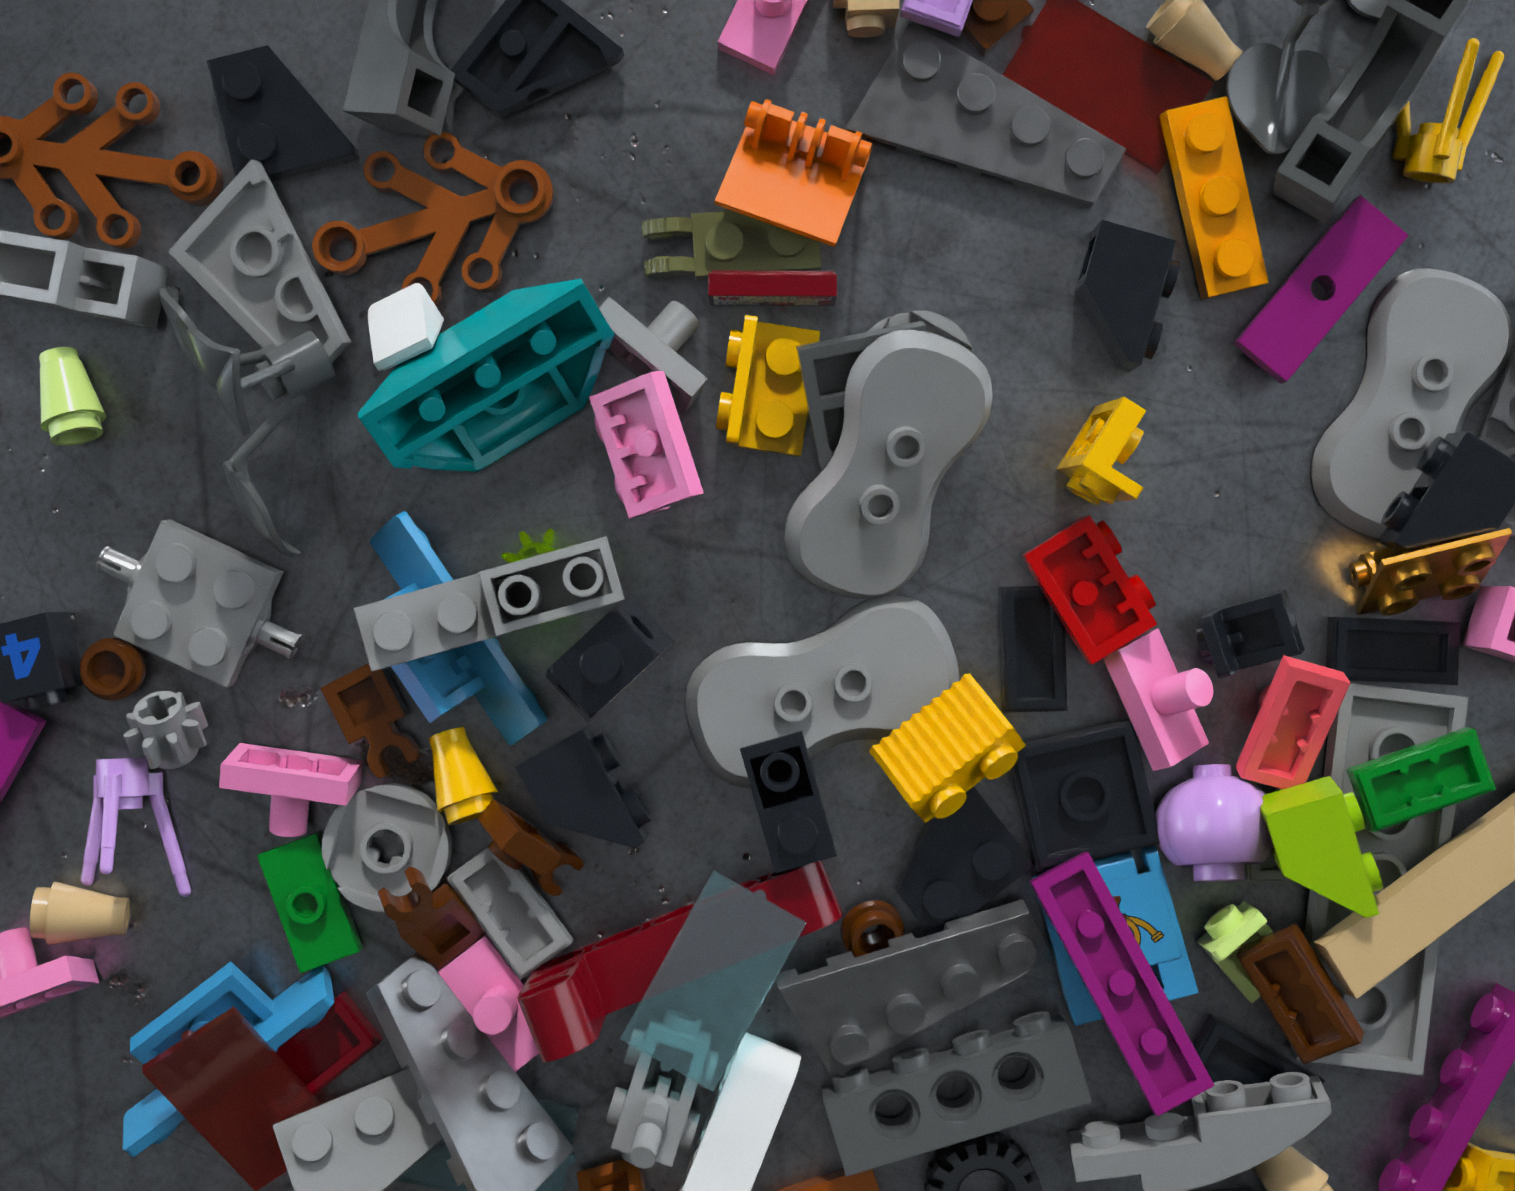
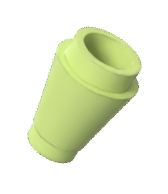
M57 347L42 352L39 355L41 366V429L49 432L53 444L61 446L83 444L99 438L103 434L101 423L106 419V414L84 365L79 359L78 350L73 347Z

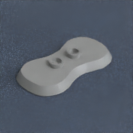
M1423 268L1413 269L1400 274L1388 283L1378 295L1372 306L1368 321L1367 360L1360 387L1352 402L1324 432L1315 448L1312 459L1311 479L1316 498L1324 510L1341 524L1367 536L1379 539L1387 527L1381 523V520L1388 506L1402 491L1409 494L1422 474L1417 469V464L1426 448L1439 436L1444 439L1448 433L1461 432L1473 406L1491 388L1504 371L1512 350V325L1505 306L1492 292L1475 281L1456 273Z
M899 330L880 336L867 346L856 359L846 383L843 428L836 450L823 471L796 499L787 516L784 533L785 550L792 567L801 576L825 590L842 596L871 599L896 592L917 573L927 553L932 503L939 484L953 463L976 441L983 431L991 412L993 398L992 381L986 366L976 355L962 345L937 334L917 330Z
M901 595L871 598L854 606L824 631L812 637L790 643H737L725 646L712 653L693 671L687 684L685 705L688 726L701 758L718 778L731 785L751 788L740 751L741 747L802 730L811 760L822 751L844 742L858 739L881 740L883 737L889 736L892 730L898 729L902 722L910 720L912 714L919 713L922 706L929 705L933 698L940 697L943 690L950 689L952 683L960 681L957 657L944 625L926 604L915 598Z

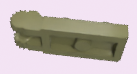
M734 211L691 213V218L666 217L650 219L641 223L642 237L655 241L693 237L694 257L657 256L644 262L645 276L672 278L695 276L696 280H708V273H712V270L821 271L819 241Z

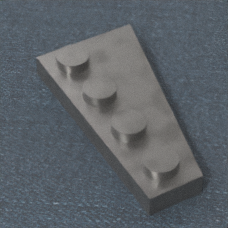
M1022 899L946 922L943 931L914 938L913 934L909 933L889 939V947L855 958L850 951L827 958L826 967L799 975L796 968L774 974L780 992L831 1076L842 1075L1054 959V956L1030 910Z
M418 952L407 958L366 992L401 1068H410L421 1091L422 1098L417 1102L428 1125L436 1122L452 1158L446 1162L458 1186L465 1183L468 1191H535L575 1150L487 1035L476 1027L473 1017L432 964Z

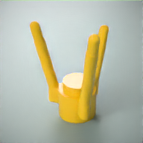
M1471 38L1466 43L1443 123H1421L1418 134L1411 136L1410 102L1408 101L1396 119L1397 139L1392 158L1398 161H1405L1403 170L1405 177L1428 183L1447 184L1455 181L1457 171H1462L1466 149L1504 61L1505 55L1503 52L1496 51L1492 54L1460 129L1457 126L1475 67L1474 64L1480 46L1478 39Z

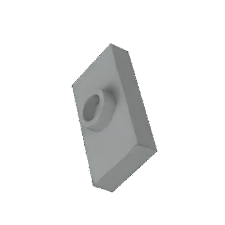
M488 847L446 877L520 980L572 944L574 939L523 868L520 867L518 870L510 868L499 860Z

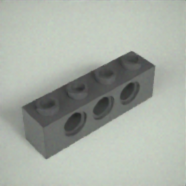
M1045 1011L1027 1014L1016 1019L1013 1022L1014 1028L994 1035H990L988 1030L971 1031L953 1039L954 1047L931 1054H929L927 1048L912 1049L893 1057V1065L871 1072H868L866 1066H858L842 1075L832 1076V1084L822 1086L823 1102L846 1177L1092 1103L1071 1030L1062 1016L1050 1017L1049 1012ZM1013 1057H1021L1029 1061L1028 1071L1019 1081L1004 1082L998 1078L999 1068L1006 1060ZM950 1076L966 1078L969 1081V1087L961 1098L948 1101L936 1094L939 1084L945 1078ZM897 1094L905 1097L909 1101V1106L905 1113L897 1118H884L875 1111L878 1102L887 1095Z

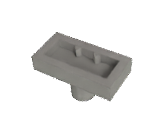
M608 297L599 307L615 334L609 349H606V351L637 377L649 372L664 371L676 409L684 416L700 397L708 379L677 353L699 327L697 318L683 304L671 301L648 327H645L611 297Z

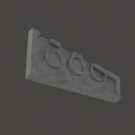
M911 20L908 22L845 130L856 133V131L862 132L861 139L865 141L866 138L895 146V150L918 157H921L922 154L957 165L956 168L978 175L985 173L1012 181L1015 186L1091 208L1096 202L1126 151V148Z

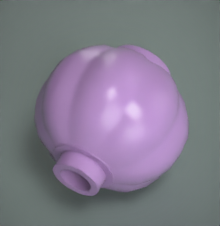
M1231 765L1193 766V778L1187 779V781L1168 790L1159 802L1155 812L1157 836L1160 843L1158 845L1166 858L1174 866L1193 867L1194 882L1246 880L1245 865L1263 863L1273 848L1271 836L1260 809L1264 802L1262 798L1265 793L1258 786L1232 776Z

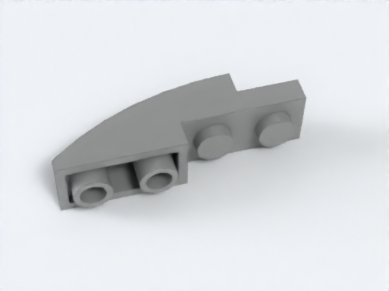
M605 536L480 571L477 574L356 607L354 612L372 672L623 601L625 598L608 538Z
M1286 1072L1273 1076L1270 1082L1246 1085L1232 1080L1214 1082L1215 1086L1191 1098L1193 1116L1182 1117L1176 1113L1165 1112L1158 1117L1155 1114L1151 1115L1145 1122L1118 1125L1113 1121L1103 1120L1088 1123L1081 1130L1068 1131L1076 1183L1139 1175L1143 1191H1188L1210 1185L1247 1171L1280 1154L1301 1140L1332 1114L1331 1102L1318 1075L1308 1076L1299 1072Z

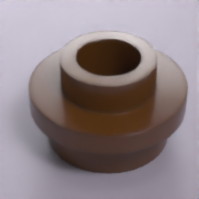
M877 900L863 902L852 908L844 917L840 929L842 942L848 952L851 951L854 957L888 948L889 939L903 936L904 933L903 921L897 910L892 905ZM879 924L876 930L870 933H863L868 927Z

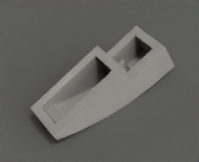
M0 230V298L153 329L157 328L162 304L159 289L166 285L169 267L135 255L86 248L69 241Z

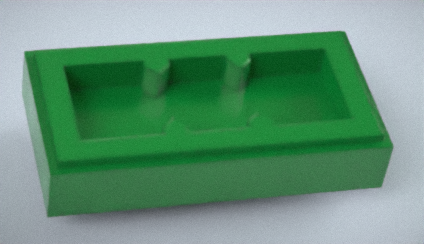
M1470 727L1456 730L1346 769L1366 828L1372 832L1496 790L1476 730Z
M321 831L257 855L300 973L358 953L364 948L347 900L337 889L339 885L333 879L330 868L326 869L322 857L323 835Z

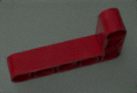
M822 860L776 874L773 870L542 964L531 973L518 994L517 1000L542 1062L555 1061L576 1053L595 1042L599 1037L607 1014L822 929L839 920L843 916V912Z

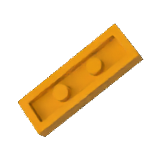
M1227 96L1166 110L1159 117L1201 300L1269 283Z

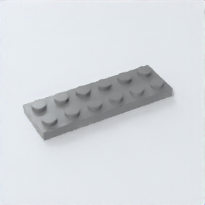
M1350 683L1328 733L1323 777L1330 776L1343 794L1354 793L1346 769L1465 728L1469 697ZM1456 804L1376 832L1367 830L1366 825L1364 830L1355 832L1361 854L1371 852L1376 862L1383 884L1382 890L1452 839ZM1310 890L1304 936L1364 1031L1360 1044L1312 1062L1423 1076L1440 937L1358 999H1355L1344 993L1314 944L1315 940L1354 911ZM1382 890L1373 892L1374 896H1376ZM1291 1045L1290 1055L1297 1061H1301Z

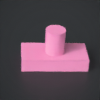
M737 0L718 40V49L771 75H775L810 0Z
M1159 628L1139 635L1103 658L1153 771L1172 767L1209 744L1195 709L1206 706L1211 702L1213 698L1212 682L1209 676L1198 668L1178 673Z
M239 743L221 763L219 788L271 795L269 831L277 836L297 837L307 832L310 801L347 806L362 783L363 760Z
M16 928L0 933V1020L99 983L93 959L63 956L38 966L29 928Z
M485 934L439 969L438 973L473 1017L476 1027L487 1035L516 1072L539 1054L517 1000V996L527 980L525 978L520 980L494 943Z

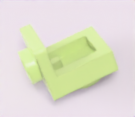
M1243 901L1237 907L1234 904H1230L1216 912L1205 924L1204 928L1207 933L1196 942L1242 996L1252 1004L1261 995L1236 957V954L1242 945L1271 934L1273 931L1266 924L1267 919L1252 905Z

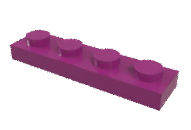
M1084 851L1030 880L1031 887L1152 1112L1158 1117L1215 1086L1089 852Z
M1496 983L1491 993L1484 995L1477 1002L1470 1018L1472 1026L1460 1049L1453 1050L1445 1059L1440 1070L1441 1083L1429 1104L1421 1106L1413 1116L1409 1127L1410 1138L1399 1158L1392 1160L1384 1168L1378 1183L1379 1191H1442L1515 1060V992Z

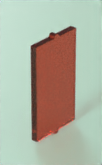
M1047 0L1033 25H1027L1023 28L1021 32L1023 42L1003 73V76L1126 148L1125 155L1156 174L1161 171L1169 158L1159 115L1166 110L1202 102L1213 85V82L1078 0Z
M234 1006L195 1032L191 1030L184 1031L181 1035V1041L142 1065V1073L255 1191L287 1171L272 1125L322 1105Z

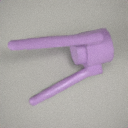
M146 757L134 759H96V775H93L94 797L83 858L81 883L84 886H90L93 883L100 849V872L105 875L112 872L114 850L116 848L118 810L143 808V796L149 795L179 895L181 897L189 896L191 894V887L163 794V772L149 773Z

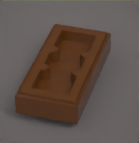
M1297 923L1244 944L1239 948L1236 957L1303 1065L1361 1043L1364 1031Z

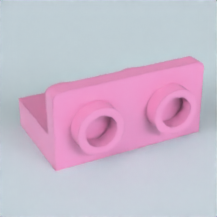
M664 371L646 373L589 397L595 414V429L600 440L605 444L615 475V490L619 499L625 505L629 519L669 509L673 504L704 493Z

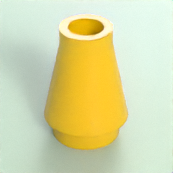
M465 727L449 729L429 737L428 740L433 758L437 812L445 813L448 825L460 824L478 818L494 799L493 796L498 791L472 747Z

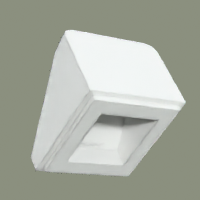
M414 283L375 302L368 309L373 364L378 371H386L432 349L444 318L420 283Z

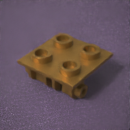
M1507 528L1479 536L1471 534L1413 547V552L1410 548H1395L1394 554L1392 548H1386L1360 554L1359 561L1349 564V574L1353 585L1356 588L1361 586L1366 588V592L1357 608L1358 615L1378 610L1385 616L1395 615L1413 608L1422 599L1441 595L1443 600H1455L1474 593L1480 588L1481 582L1492 565L1496 563L1497 557L1513 534L1511 529Z

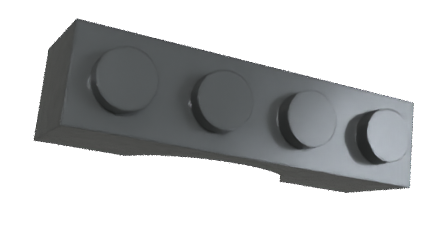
M438 0L368 1L344 102V112L387 132L441 136L455 73L440 61L433 43V17Z
M1390 0L1351 70L1324 108L1312 117L1278 168L1272 193L1327 224L1468 13L1473 0Z

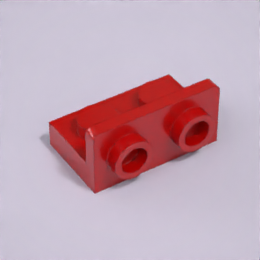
M1087 515L1071 522L1070 526L1021 555L1085 661L1087 664L1093 665L1156 626L1157 622L1149 611L1156 606L1151 592L1137 574L1128 577L1116 558L1117 555L1122 553V548L1115 534L1103 520L1095 524L1092 517Z

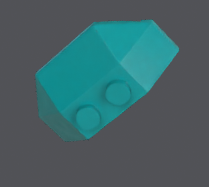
M581 278L515 289L439 334L432 349L396 365L357 413L358 418L394 468L411 469L412 466L434 470L478 472L586 406L600 372L605 351L609 349L615 334Z

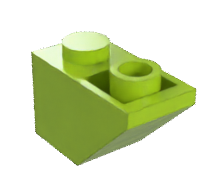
M1327 776L1265 794L1262 798L1264 802L1260 809L1273 843L1272 857L1283 876L1365 918L1380 915L1373 892L1382 890L1383 884L1371 852L1361 854L1355 832L1364 830L1365 824L1354 793L1343 794L1333 779Z

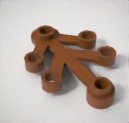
M69 72L61 75L54 83L53 97L23 119L18 120L10 116H0V140L10 137L12 141L10 152L6 156L0 157V180H13L35 210L33 218L37 229L53 239L65 240L73 236L79 227V216L71 205L56 198L36 167L61 170L96 217L98 236L102 241L117 249L133 247L140 239L141 225L134 215L120 207L98 176L166 186L170 188L175 196L192 206H205L212 203L223 189V174L219 166L209 157L197 151L182 152L173 160L104 150L135 126L150 124L158 117L160 112L159 98L146 85L139 82H130L123 85L117 92L116 106L64 144L42 140L72 115H87L94 110L98 103L96 87L81 74ZM75 85H83V98L78 103L69 104L67 101L68 91ZM138 94L146 95L147 105L145 109L140 113H131L129 110L131 99ZM189 166H198L200 169L199 180L194 185L184 186L182 183L183 171ZM56 209H63L65 213L63 225L58 229H50L48 224L49 215ZM125 218L128 223L126 234L119 239H113L110 234L112 223L117 219Z
M441 132V136H429L423 147L424 158L430 167L440 174H451L457 171L483 186L486 190L461 197L403 167L401 162L392 153L377 151L368 156L363 166V173L367 182L379 192L391 193L395 191L426 207V209L357 230L345 221H331L321 226L313 238L312 249L318 263L333 274L350 275L357 272L364 265L369 255L434 235L416 272L410 273L404 279L401 290L414 283L428 281L432 284L433 289L430 298L437 307L443 295L440 282L470 224L494 216L479 251L470 254L464 260L461 268L462 277L471 289L479 293H487L493 291L501 282L502 270L499 264L521 224L534 223L549 211L554 196L553 185L545 170L536 163L516 160L500 167L463 148L452 134ZM443 143L453 145L455 152L450 161L439 163L434 160L433 153L438 145ZM383 162L392 163L395 168L393 177L386 182L376 181L374 178L375 168ZM519 184H528L534 189L532 199L525 204H517L511 198L513 189ZM343 240L351 241L354 247L352 256L346 261L335 260L333 251L336 244ZM479 262H487L492 265V276L484 283L474 282L471 278V270Z

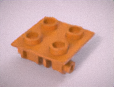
M765 99L763 104L751 101L744 120L746 128L715 198L714 205L835 247L870 157L873 143L862 140V132L856 131V133H852L833 125L830 126L828 132H825L827 120L822 118L819 119L816 128L806 125L808 113L801 112L798 122L793 120L795 112L773 105L771 100Z

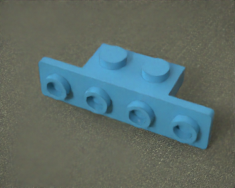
M403 511L393 516L370 538L371 546L401 588L400 591L386 599L453 580L431 548L427 536L417 528L407 512ZM496 637L391 666L429 723H432L473 696L476 697L509 745L515 744L547 721V716L538 704L534 692L522 681L503 653Z
M230 961L130 1038V1053L164 1083L125 1113L123 1118V1150L131 1157H135L151 1144L162 1143L175 1131L181 1121L201 1106H209L216 1102L225 1093L228 1086L252 1067L257 1068L267 1063L275 1055L279 1046L302 1029H309L318 1024L334 1004L331 973L323 965L314 968L272 1000Z

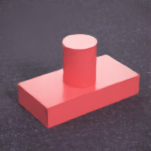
M1283 655L1271 684L1266 686L1260 693V710L1235 766L1240 777L1279 789H1286L1306 783L1351 682L1345 673Z

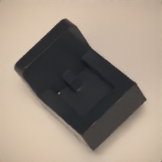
M1286 590L1213 609L1200 618L1202 628L1197 630V643L1200 654L1206 665L1214 664L1219 679L1232 676L1241 669L1280 660L1283 655L1288 657L1299 655L1305 650Z

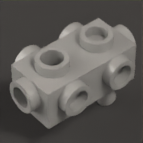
M667 1009L664 1018L651 1014L647 1030L634 1027L623 1064L635 1067L628 1090L620 1087L615 1088L604 1123L616 1127L611 1149L621 1151V1157L638 1168L653 1169L657 1168L658 1163L672 1167L678 1147L690 1150L700 1118V1112L690 1110L697 1087L709 1089L718 1061L719 1052L709 1049L711 1032L700 1029L702 1019L682 1010ZM667 1044L683 1049L684 1057L676 1063H670L662 1058L660 1051Z

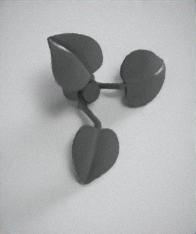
M1294 0L1302 6V9L1286 35L1282 49L1269 43L1253 45L1234 61L1229 70L1226 81V96L1229 107L1238 123L1266 153L1279 155L1291 150L1312 117L1317 115L1331 98L1332 76L1326 59L1315 51L1301 50L1294 52L1297 40L1311 18L1319 12V6L1324 5L1329 0ZM1390 0L1346 1L1358 14L1374 20H1380Z
M165 286L159 289L161 302L172 324L181 349L210 386L217 390L218 399L225 413L244 436L251 433L246 418L243 391L262 384L273 400L282 396L286 398L275 412L233 454L231 459L222 463L237 505L250 525L280 553L294 557L301 552L279 537L263 500L250 482L247 460L255 449L294 409L307 403L304 392L335 377V370L323 345L311 330L277 347L272 343L261 350L240 354L239 349L217 344L197 329L179 305L180 288ZM259 363L254 366L255 373L243 378L240 377V367Z

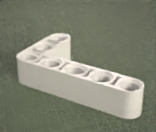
M745 1031L740 1033L677 1191H751L796 1078L802 1054Z

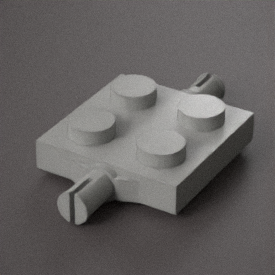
M171 519L161 520L148 552L139 561L109 546L105 547L99 555V558L104 560L96 562L95 569L97 571H102L129 584L127 588V602L113 633L114 636L227 688L236 683L247 656L259 644L286 656L290 660L293 659L299 649L296 646L301 644L302 635L293 633L270 622L271 601L284 571Z

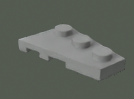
M251 159L169 249L168 253L262 348L272 343L277 347L311 330L319 339L331 363H333L352 342L262 163Z
M410 1068L272 1125L294 1191H385L416 1163L419 1164L445 1142L436 1122L428 1125L417 1102L422 1098V1095Z

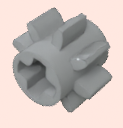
M158 691L143 697L136 704L133 713L126 715L131 730L124 734V738L133 759L146 756L150 769L157 767L161 769H176L182 767L195 758L199 748L207 745L202 730L209 725L200 702L187 705L182 692Z

